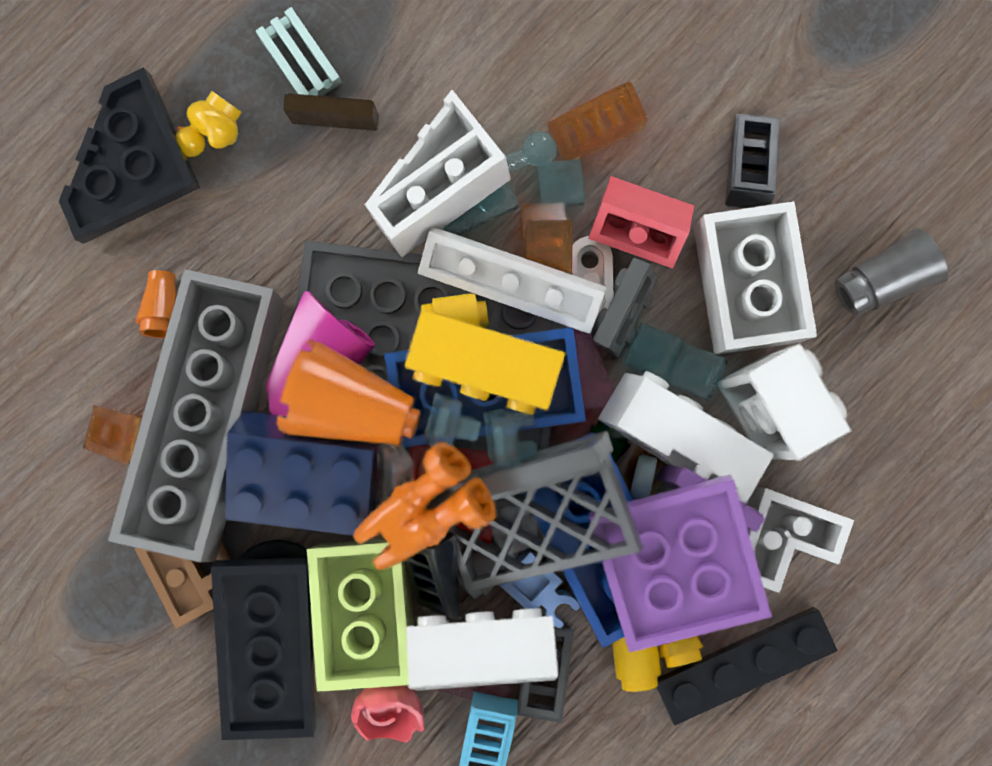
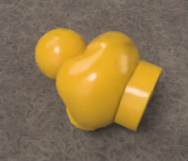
M211 91L206 100L196 101L188 107L186 113L191 125L177 127L176 138L182 151L187 157H195L200 155L205 148L204 135L208 137L209 144L216 149L234 144L238 136L236 121L242 112Z

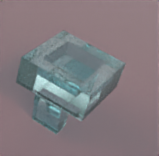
M436 393L424 440L431 447L437 442H445L452 446L454 437L477 442L481 422L475 420L476 418L460 414L463 403L456 398Z
M503 409L484 412L489 459L498 468L517 465L518 460L537 454L535 442L532 440L519 442L516 438L517 432L521 427L534 425L533 415L523 412L504 411Z

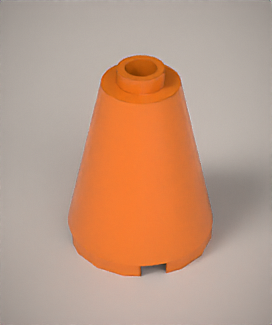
M311 339L307 341L310 352L299 351L282 392L280 402L289 405L287 419L280 416L277 418L279 431L289 435L400 445L404 436L413 438L421 416V411L414 409L415 398L322 342Z

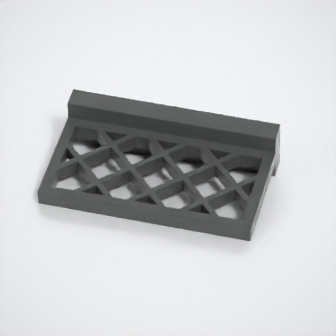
M607 431L473 469L464 480L444 490L429 501L427 509L436 508L473 478H480L488 488L494 503L496 499L505 498L521 507L514 524L496 515L495 520L489 523L509 535L502 551L479 539L483 528L475 529L473 534H470L458 527L457 524L450 527L448 532L455 534L457 567L467 592L641 551L643 547L642 541L609 456L613 447ZM600 472L607 490L602 502L576 489L582 476ZM573 479L571 485H568L563 482L566 480ZM548 486L565 495L557 514L533 501L538 488ZM529 491L526 497L520 494ZM571 499L596 512L588 531L563 517ZM609 500H611L614 509L607 506ZM527 511L552 524L544 541L520 528ZM601 516L620 525L625 541L611 544L593 534ZM557 527L582 540L577 552L566 554L550 545ZM515 539L539 551L534 562L524 564L508 555ZM588 544L594 547L585 550ZM474 549L496 561L492 572L477 576L470 559ZM544 555L549 557V559L542 560ZM502 565L507 567V569L501 570Z

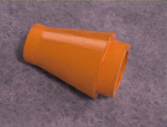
M163 270L148 272L147 284L135 322L139 325V333L141 335L151 338H165L177 296L174 273Z

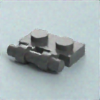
M633 257L628 268L624 267L619 272L613 286V292L616 294L609 308H604L599 313L593 326L595 336L592 341L604 350L603 352L618 359L625 345H631L636 335L633 329L643 309L648 310L654 298L651 293L658 277L651 264Z

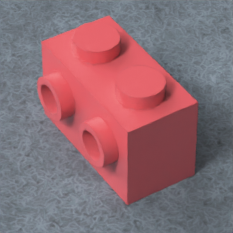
M610 176L588 239L673 269L690 232L694 205Z

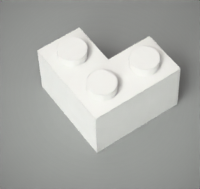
M755 487L746 504L762 513L765 520L757 533L750 530L748 532L763 587L780 593L795 549L840 564L854 520L767 488Z

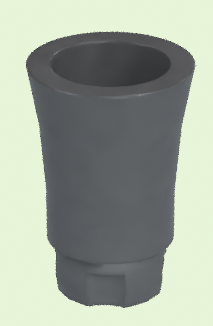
M914 228L895 244L852 268V272L838 278L835 281V287L846 310L856 317L871 309L878 310L893 301L920 290L946 283L948 280V268L945 258L933 238L923 229Z

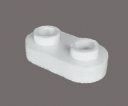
M589 236L577 240L572 245L567 258V272L607 287L597 314L598 316L604 308H609L614 298L613 255L608 245L588 239ZM590 254L596 258L597 265L594 268H586L581 263V257Z

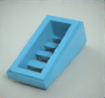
M473 691L459 766H469V761L491 766H506L517 718L518 700ZM478 719L504 725L503 728L478 724ZM475 733L501 738L500 742L475 738ZM472 747L498 752L495 757L472 752Z

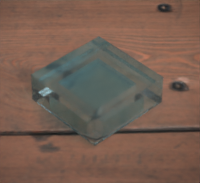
M581 159L537 163L541 210L584 206L585 195Z

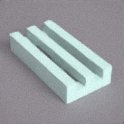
M291 7L284 12L286 16L280 20L278 17H275L270 21L271 26L266 29L262 26L256 30V33L297 94L324 96L342 84L341 79ZM291 26H293L328 77L325 81L322 82L286 31ZM276 36H280L313 84L314 88L307 92L272 41Z

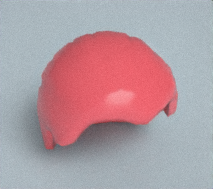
M409 685L364 688L354 701L351 720L359 734L367 741L387 738L407 743L412 739V735L416 730L419 732L424 731L423 706L419 697L413 689L409 688Z

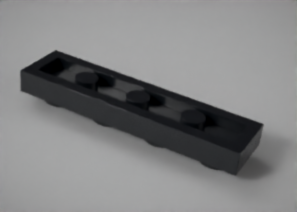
M811 607L702 657L700 661L686 664L658 677V686L656 688L675 726L833 654L838 650L819 609Z

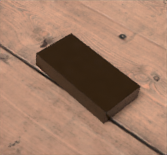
M285 94L283 110L292 124L378 131L379 115L372 100Z

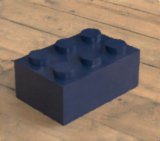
M243 411L227 432L225 519L353 535L358 526L376 509L381 443L289 435L279 431L277 426L278 416L286 419L287 416Z

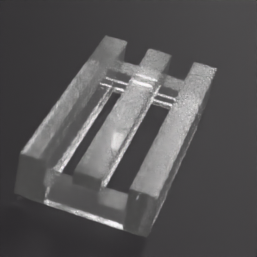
M377 443L376 504L378 507L391 496L396 486L412 481L413 461L402 443L400 445Z

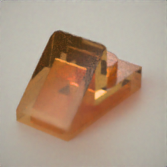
M521 204L520 223L524 258L572 275L573 225L571 219H566L565 204Z
M93 405L83 448L114 461L130 464L143 416Z

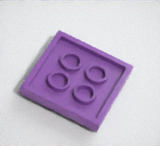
M731 475L627 502L643 547L640 552L603 560L602 562L629 653L772 617L736 485ZM594 511L589 512V518L591 523L596 514V512ZM601 516L594 534L611 544L625 541L620 525Z

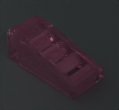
M573 328L584 410L604 408L615 388L596 344L592 341L591 333Z

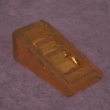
M629 81L549 121L547 126L564 163H568L643 130L647 123V116L632 83ZM620 103L628 117L625 121H623L616 106ZM604 110L606 111L609 120L613 126L608 130L606 129L602 121V118L599 114V112H602ZM585 118H589L596 133V136L592 138L589 137L582 120ZM569 125H573L581 143L575 147L565 128Z

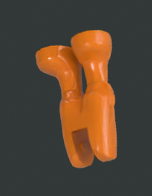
M437 442L424 455L423 464L426 472L418 480L396 486L391 496L377 507L354 532L353 537L360 545L380 533L389 545L372 560L377 570L392 567L427 546L438 545L450 527L461 521L472 529H479L495 520L496 510L488 488L480 478H473L438 507L427 509V504L432 498L458 484L471 473V466L468 460L453 446L445 442Z

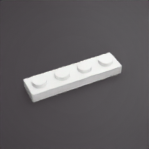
M435 227L428 233L417 273L589 334L607 288L606 286Z

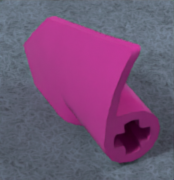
M305 291L300 299L265 385L270 412L273 415H288L289 405L280 402L282 392L299 351L310 352L307 344L309 339L322 342L358 365L361 364L375 346L374 341L363 330L347 320L337 319L310 291Z

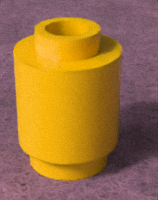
M475 293L432 298V303L422 304V310L481 328L489 327L486 300L476 301Z
M625 637L612 643L616 678L621 680L623 690L632 692L647 691L658 686L657 677L661 675L658 646L629 653Z

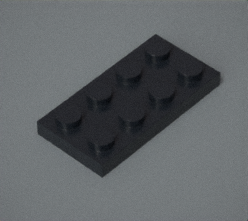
M308 558L215 560L211 566L222 740L314 737L316 717Z

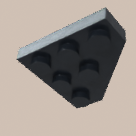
M144 67L104 86L98 101L102 105L94 127H88L75 159L79 162L71 185H65L60 196L59 203L73 237L82 244L200 188L189 160L177 141L176 130L152 75Z

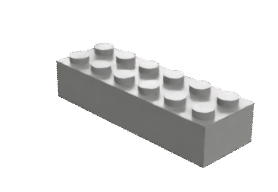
M184 269L108 541L196 562L216 560L227 520L225 519L227 432L243 411L255 412L284 304V301L274 289Z

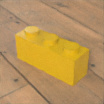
M421 310L405 367L415 370L413 375L415 380L441 387L443 379L462 384L460 393L487 401L489 393L508 398L506 407L534 415L536 407L548 410L565 353Z

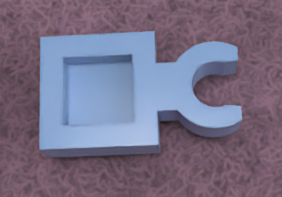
M527 547L517 560L528 564L534 562L537 555ZM556 572L499 584L500 587L526 609H538L542 605L546 616H553V626L561 628L564 625L562 619L555 613L558 605L568 604L575 611L580 608L577 600L569 591L556 590L563 582Z

